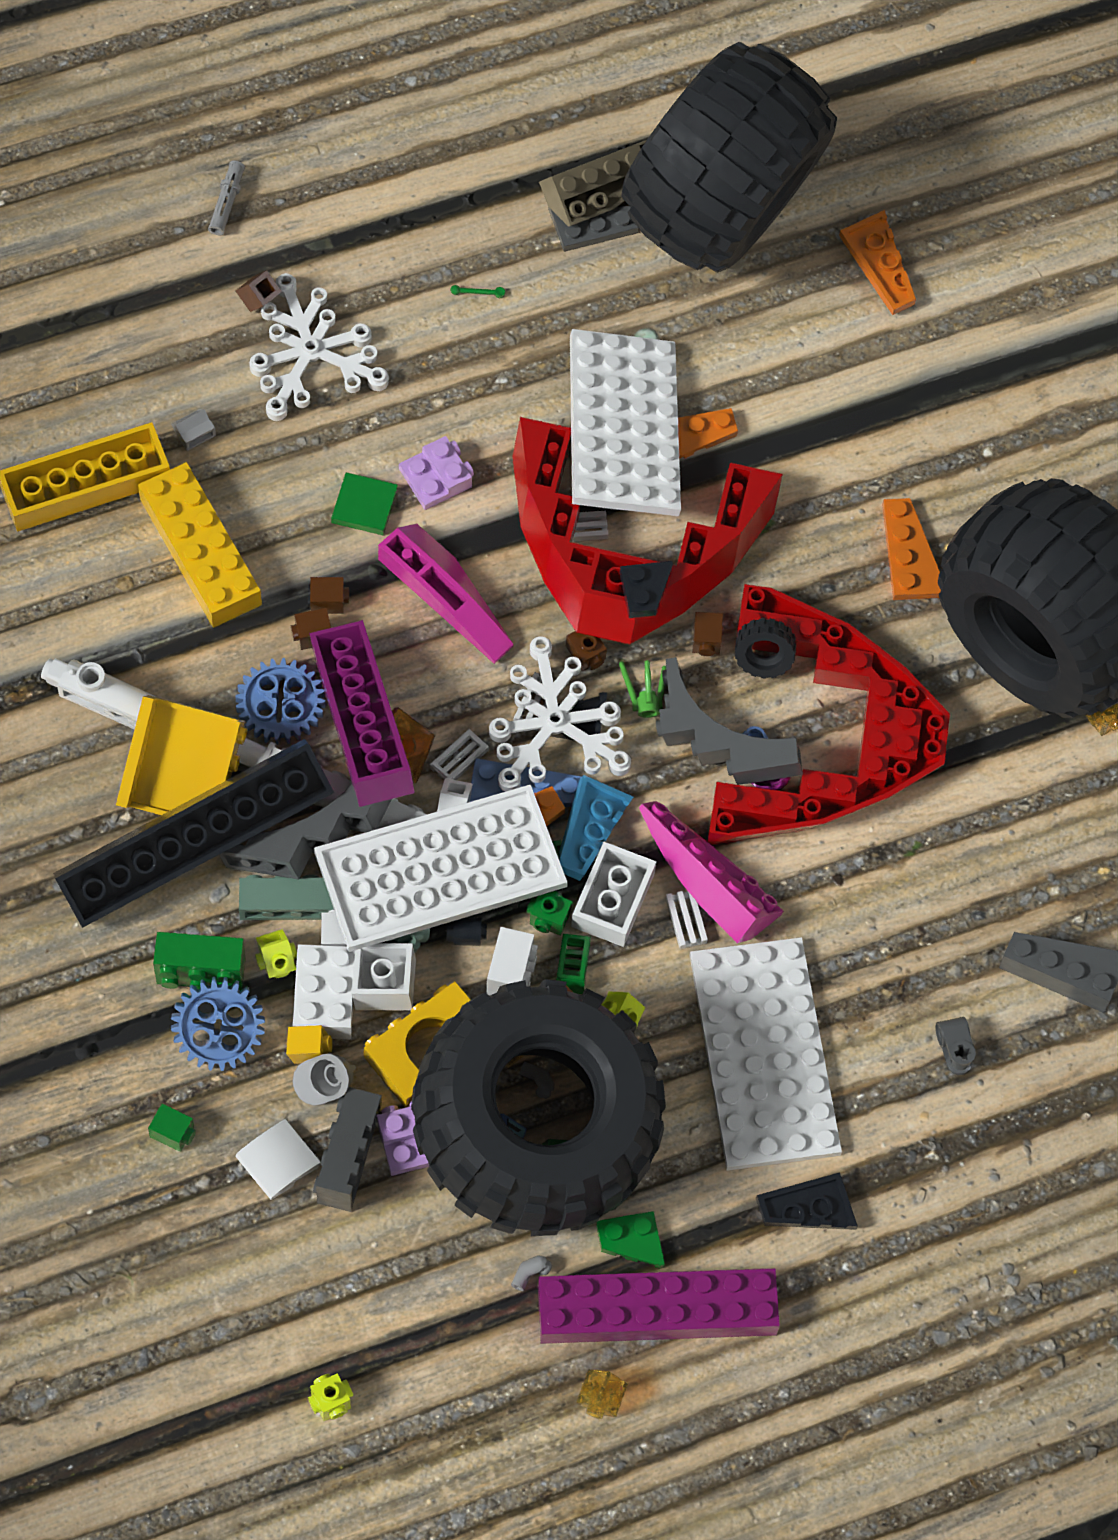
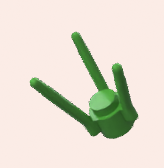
M623 661L619 662L621 673L632 701L633 711H638V716L643 718L658 716L660 714L659 710L663 709L662 700L665 685L662 670H666V666H662L656 696V692L652 691L650 661H645L646 691L640 692L637 698Z

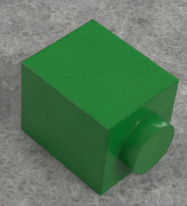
M161 1104L148 1127L150 1138L179 1152L182 1151L185 1144L190 1145L196 1133L193 1118L164 1104Z

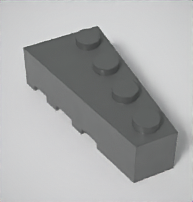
M1014 932L999 968L1104 1013L1118 983V951Z
M349 1087L345 1096L339 1098L336 1112H339L337 1122H332L329 1132V1139H331L329 1147L323 1152L322 1168L319 1176L316 1177L313 1187V1193L317 1195V1204L348 1212L352 1211L376 1127L377 1115H379L382 1106V1095Z

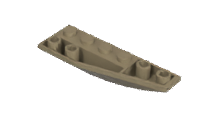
M647 140L540 181L539 184L548 207L568 227L616 208L625 201L621 197L625 177Z

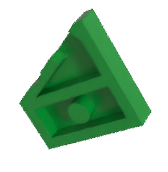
M654 1211L598 1220L596 1222L601 1252L613 1256L621 1255L625 1259L634 1262L642 1261L655 1265V1268H664L665 1264Z

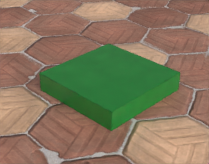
M346 472L331 517V523L384 536L398 485Z

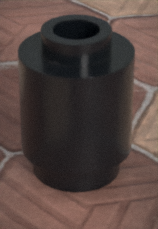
M465 917L447 923V942H454V945L481 946V940L487 941V924L482 923V918Z

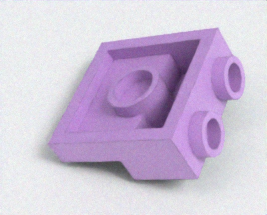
M446 436L423 446L422 453L399 463V470L424 510L472 488L473 469L468 461L464 463L461 461L459 446L454 440L449 442Z
M412 1102L409 1104L410 1107L399 1109L395 1105L385 1107L381 1110L382 1114L377 1115V1123L391 1176L429 1167L425 1154L420 1155L413 1133L415 1116L411 1110Z

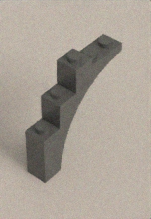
M677 658L666 659V670H662L664 685L668 686L669 694L664 695L666 709L659 710L660 720L656 721L658 737L663 736L667 746L691 742L693 756H698L701 765L726 762L728 775H733L737 785L803 775L801 753L796 738L767 739L751 737L732 731L715 722L698 707L688 694Z

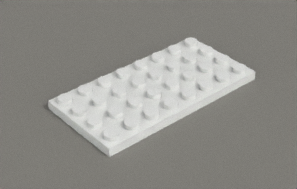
M572 329L570 334L572 504L679 516L681 511L675 342Z
M531 784L314 848L349 952L567 887L566 877Z
M802 938L691 951L689 956L726 1170L841 1156L842 1150Z

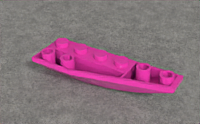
M417 523L397 528L378 545V560L491 662L495 664L514 647L513 642L456 558Z
M657 801L641 804L639 809L669 866L696 902L736 943L752 940L782 915L784 911L777 905L776 899L766 894L758 886L759 884L755 878L747 875L673 815L665 805Z

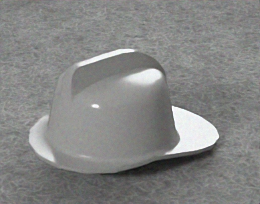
M331 1053L306 1060L298 1065L294 1072V1090L302 1101L313 1106L338 1099L345 1095L351 1086L354 1076L353 1071L356 1069V1066L350 1065L344 1057Z

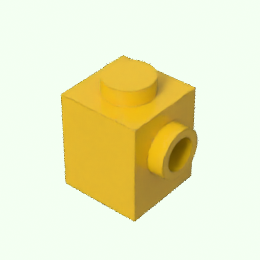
M322 1025L288 1027L286 1054L294 1064H301L306 1060L322 1054H328V1052L332 1051V1037Z

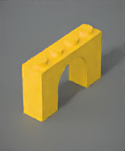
M455 981L449 986L445 984L439 987L434 992V997L427 1002L421 1001L411 1009V1013L403 1019L401 1017L395 1019L388 1026L386 1032L380 1036L375 1034L365 1043L364 1058L405 1108L409 1107L410 1102H412L413 1087L419 1072L406 1052L407 1043L421 1029L427 1027L441 1028L447 1019L454 1017L460 1011L462 1005L470 1001L469 997Z

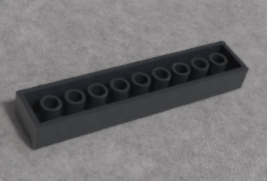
M303 739L53 874L81 927L84 928L335 792L309 743Z

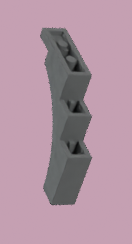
M351 784L333 802L308 818L280 829L258 833L249 838L246 846L238 844L219 854L226 868L299 880L312 853H315V847L346 839L350 830L361 832L376 830L392 799L359 807L353 784Z

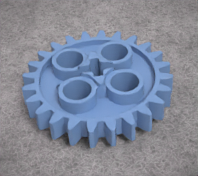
M282 658L280 665H276L275 660L271 659L270 666L268 667L263 662H260L261 670L259 671L253 667L250 668L252 677L243 676V683L245 685L238 684V692L240 694L235 695L236 703H239L236 705V712L241 713L239 719L246 722L245 728H247V732L254 729V738L264 734L265 743L271 737H274L275 743L278 745L281 738H285L287 744H290L291 736H295L300 741L302 731L310 735L309 725L318 727L317 718H323L322 708H325L326 705L325 700L322 699L325 697V691L320 689L322 687L321 680H315L314 671L306 674L307 665L304 664L298 669L296 660H293L289 666L286 665L285 658ZM280 680H284L282 720L280 723H277ZM265 685H271L274 687L272 690L269 691L261 689ZM292 687H300L301 691L291 692L289 689ZM263 710H269L272 712L268 716H263L259 714ZM298 712L299 716L292 718L287 716V714Z
M212 977L211 985L207 986L206 982L202 979L200 989L190 985L191 995L181 994L184 1004L175 1003V1009L180 1013H173L171 1019L179 1023L171 1025V1031L179 1032V1034L174 1036L173 1041L174 1043L183 1042L179 1047V1052L182 1053L188 1050V1061L195 1057L198 1058L197 1067H201L204 1062H208V1068L211 1071L216 1063L219 1064L221 1071H224L225 1063L229 1062L232 1068H236L235 1059L238 1058L245 1063L246 1052L251 1055L255 1054L252 1044L261 1045V1039L256 1035L265 1033V1028L258 1026L265 1023V1017L257 1014L263 1011L262 1005L253 1006L257 1001V996L247 997L249 987H245L241 991L238 990L239 981L237 980L232 986H228L227 977L223 979L222 984H218L216 978ZM208 1002L214 1006V1010L210 1013H203L199 1010L198 1006L201 1003ZM231 1007H238L243 1013L240 1017L233 1018L227 1014V1011ZM194 1018H198L199 1020L204 1021V1022H197V1023H196V1022H193V1019H194ZM216 1019L222 1020L220 1029L214 1028ZM242 1025L244 1028L242 1030H239L233 1026ZM198 1030H204L209 1034V1037L204 1041H199L194 1037V1033ZM226 1035H234L238 1041L234 1045H226L222 1039Z

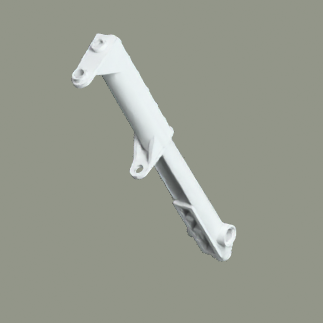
M49 658L41 673V678L46 680V683L58 687L60 697L134 730L143 696H154L104 673L103 668L94 662L83 664L73 659L69 663H65L56 658ZM246 738L243 745L239 744L237 755L240 756V763L237 770L243 772L282 750L278 749L277 744L274 742H270L268 747H264ZM322 768L335 792L314 803L324 808L339 797L352 784V781L348 780L341 772H330ZM393 798L377 829L427 814L415 805L409 804L407 806L398 802L397 798Z

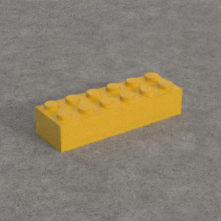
M151 422L0 470V487L18 532L139 493L138 484L170 470V466L154 425Z
M187 462L138 484L140 500L213 628L262 605L260 588Z

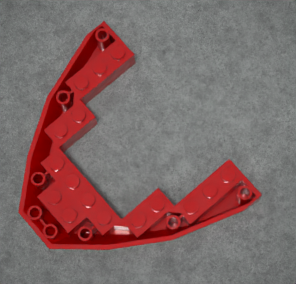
M520 417L512 456L520 526L545 585L576 633L632 644L677 618L733 573L774 515L783 474L730 463L715 526L710 527L687 522L677 566L673 565L672 572L669 575L657 614L655 616L629 618L619 573L620 566L656 563L658 561L572 543L579 519L580 505L572 504V496L558 493L571 446V428Z
M744 584L737 633L744 624H748L754 619L771 618L778 622L781 621L785 623V626H789L792 629V633L795 634L797 641L795 656L816 659L813 683L867 691L857 777L803 769L798 794L716 782L708 843L710 845L793 833L826 824L890 798L944 765L950 713L905 666L849 623L773 588ZM757 641L752 645L754 650L779 652V646L771 641Z

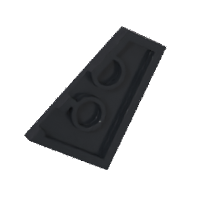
M840 1172L756 1196L764 1226L857 1230L858 1228Z

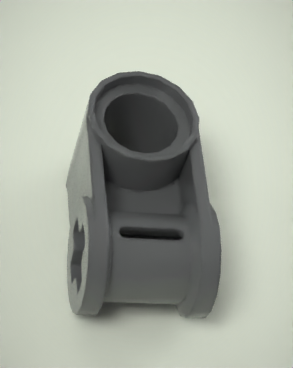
M963 1016L936 1022L937 1040L942 1048L949 1071L956 1075L968 1073L972 1067L976 1052L966 1018Z

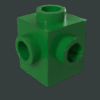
M556 891L538 895L537 898L532 897L527 908V913L530 914V925L539 932H552L561 936L571 913L572 901L563 898Z

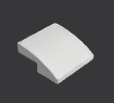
M286 1119L259 1135L236 1154V1158L270 1200L292 1188L297 1180L316 1170L321 1163Z

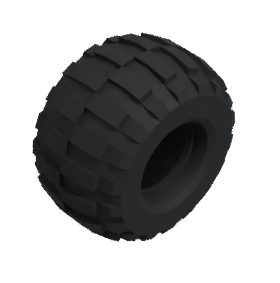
M737 42L725 48L699 72L681 93L633 161L625 177L621 197L631 207L628 216L645 237L676 261L697 271L705 266L717 273L730 268L746 254L777 218L829 145L837 124V116L828 108L830 97L812 76L785 55L769 47L758 44L756 47L753 46L751 48L742 42Z
M1051 478L1048 481L1042 479L1034 480L1027 485L1022 481L993 496L958 529L942 556L941 566L943 569L938 577V585L941 589L939 598L947 614V620L965 649L983 670L998 684L1023 702L1034 706L1042 712L1050 715L1056 713L1063 718H1074L1078 714L1081 716L1092 715L1097 711L1103 712L1118 703V509L1106 500H1102L1094 495L1090 490L1077 484L1072 486L1061 479Z
M545 979L539 987L526 986V980L500 986L497 993L488 995L487 992L482 993L462 1005L460 1011L454 1017L447 1019L434 1036L419 1066L418 1076L413 1087L411 1110L415 1116L413 1133L419 1154H425L429 1163L428 1174L440 1191L446 1187L457 1198L454 1205L470 1218L477 1213L492 1221L490 1228L513 1234L516 1229L531 1230V1236L557 1235L560 1230L568 1228L571 1231H575L596 1223L604 1214L616 1210L632 1194L650 1169V1164L659 1150L664 1132V1121H662V1112L666 1108L663 1080L657 1081L654 1071L658 1067V1060L650 1043L643 1044L638 1041L634 1035L637 1024L623 1010L615 1015L601 1005L605 999L604 996L588 988L584 990L582 995L567 991V982ZM535 1055L553 1059L568 1067L584 1082L594 1100V1109L589 1123L582 1132L564 1143L541 1145L520 1138L505 1124L496 1104V1084L502 1069L514 1057Z

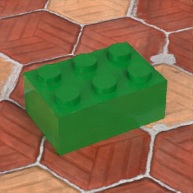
M157 932L153 960L157 984L168 989H175L178 986L190 987V985L200 989L202 979L208 986L211 985L212 977L216 978L218 984H222L223 979L227 977L228 986H232L237 980L239 981L238 990L241 991L243 989L246 962L243 938Z

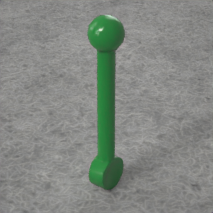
M453 285L450 288L453 295H458L459 293L495 295L499 299L505 296V289L503 287L491 290L460 288L458 285Z

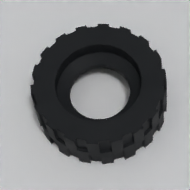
M760 618L759 620H751L750 623L744 624L737 633L735 659H737L738 666L742 667L744 672H748L754 677L766 679L769 677L776 678L778 675L782 676L787 670L792 668V663L795 661L797 642L795 634L792 633V629L789 626L787 627L785 623L775 621V619ZM757 641H771L779 646V652L773 656H761L753 652L752 645Z

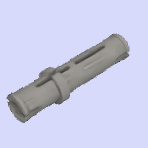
M230 161L225 179L220 183L221 192L211 223L208 226V231L214 235L221 236L224 234L235 196L240 193V181L245 165L239 161ZM231 180H233V184H232L230 193H228V189H229ZM226 203L223 214L220 216L223 204Z

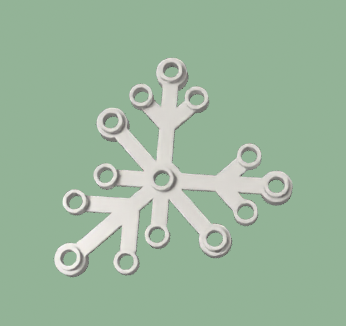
M288 273L278 276L276 284L282 291L279 295L286 298L292 316L278 311L276 305L272 302L261 307V315L265 320H273L280 323L273 324L269 328L270 339L294 348L271 355L257 353L251 357L249 362L251 373L257 377H262L260 387L263 392L272 393L276 389L281 388L278 395L267 402V416L273 421L283 420L288 413L286 402L292 391L294 393V403L297 407L305 408L310 404V394L304 390L300 378L309 362H315L318 359L340 367L345 379V389L350 393H356L361 388V381L357 375L366 378L369 388L374 391L386 389L389 383V376L385 369L381 367L371 369L361 365L363 363L371 364L377 360V349L369 345L372 340L371 329L367 325L360 323L355 325L350 332L323 339L329 327L335 324V313L330 309H325L321 311L319 315L320 322L311 335L309 326L320 307L327 302L326 290L315 288L311 292V302L303 314L296 296V279ZM282 282H290L287 285L282 284ZM316 295L324 296L321 299L315 298ZM271 309L273 312L266 313L265 310ZM326 316H330L332 319L327 321L323 318ZM281 324L298 331L301 338L285 332V328ZM274 331L282 332L280 335L273 334ZM357 332H365V334L359 335ZM349 343L356 347H363L361 353L347 357L328 350ZM313 346V347H315V348L312 349V350H309V349H307L306 347ZM368 352H371V353H373L374 355L371 356V357H368V356H366L365 354L368 353ZM299 358L289 374L279 377L268 375L271 371V366ZM264 361L263 364H257L256 362ZM375 375H381L382 377L379 378V379H376V378H374L373 376H375ZM353 381L356 382L357 385L350 386L348 383ZM266 382L273 383L271 386L264 385ZM301 396L307 398V399L304 400V401H299V400H298V398L301 397ZM281 405V407L277 409L273 408L272 406Z
M536 637L530 643V655L538 661L542 683L529 676L526 668L522 665H515L511 668L510 679L513 683L521 684L545 699L547 708L531 699V693L528 690L521 689L515 694L516 706L525 708L538 717L516 721L497 718L489 726L491 739L501 743L497 747V758L502 762L518 758L511 768H505L499 774V787L505 792L520 787V774L528 764L530 765L529 778L532 782L540 783L545 779L546 769L541 765L539 750L552 734L556 735L562 732L583 746L585 757L584 770L586 773L594 775L600 771L601 761L596 754L609 762L608 768L616 776L627 774L631 767V758L627 753L623 751L614 752L605 746L606 744L616 746L623 741L622 729L614 726L621 718V709L616 703L605 702L597 709L570 712L578 700H582L586 695L585 684L575 681L570 685L569 694L558 707L557 696L572 677L580 673L581 661L576 657H569L565 661L564 670L553 682L549 662L552 644L546 637ZM544 644L546 647L539 649L536 645ZM576 664L578 667L576 669H570L568 665ZM522 672L523 676L516 677L514 676V673ZM575 688L582 689V692L577 694L574 693L573 690ZM521 696H525L528 698V700L522 702L518 698ZM612 709L615 712L613 714H607L605 710ZM552 717H558L560 721L552 722L550 719ZM599 720L603 725L613 727L609 728L606 733L588 735L572 724ZM502 725L505 726V729L500 731L495 727ZM541 729L530 744L512 747L509 743H503L511 737V733ZM612 733H617L620 737L617 739H613L610 737V735ZM502 750H508L510 753L508 755H502L500 752ZM621 758L624 759L625 762L622 764H618L615 762V760ZM595 762L597 767L590 768L587 764ZM539 770L542 772V775L534 776L532 773ZM513 775L515 778L513 780H507L505 779V776Z

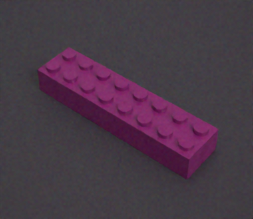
M363 620L309 633L315 661L359 807L415 793L410 767Z
M776 1268L539 1276L540 1344L776 1336L780 1327Z

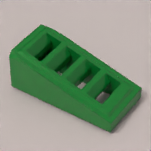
M563 933L556 981L567 982L566 986L573 993L582 994L585 990L591 936ZM567 946L581 947L583 950L567 949ZM566 957L580 958L582 960L566 959ZM564 968L578 969L580 971L564 970Z

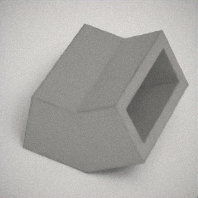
M198 409L171 424L178 439L187 451L216 436L215 427L208 418L205 409Z

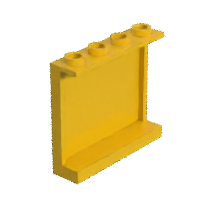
M150 695L143 696L116 805L124 808L133 807L163 815L230 779L232 772L237 771L240 763V756L237 755L239 744L243 745L246 739L247 728H244L245 721Z

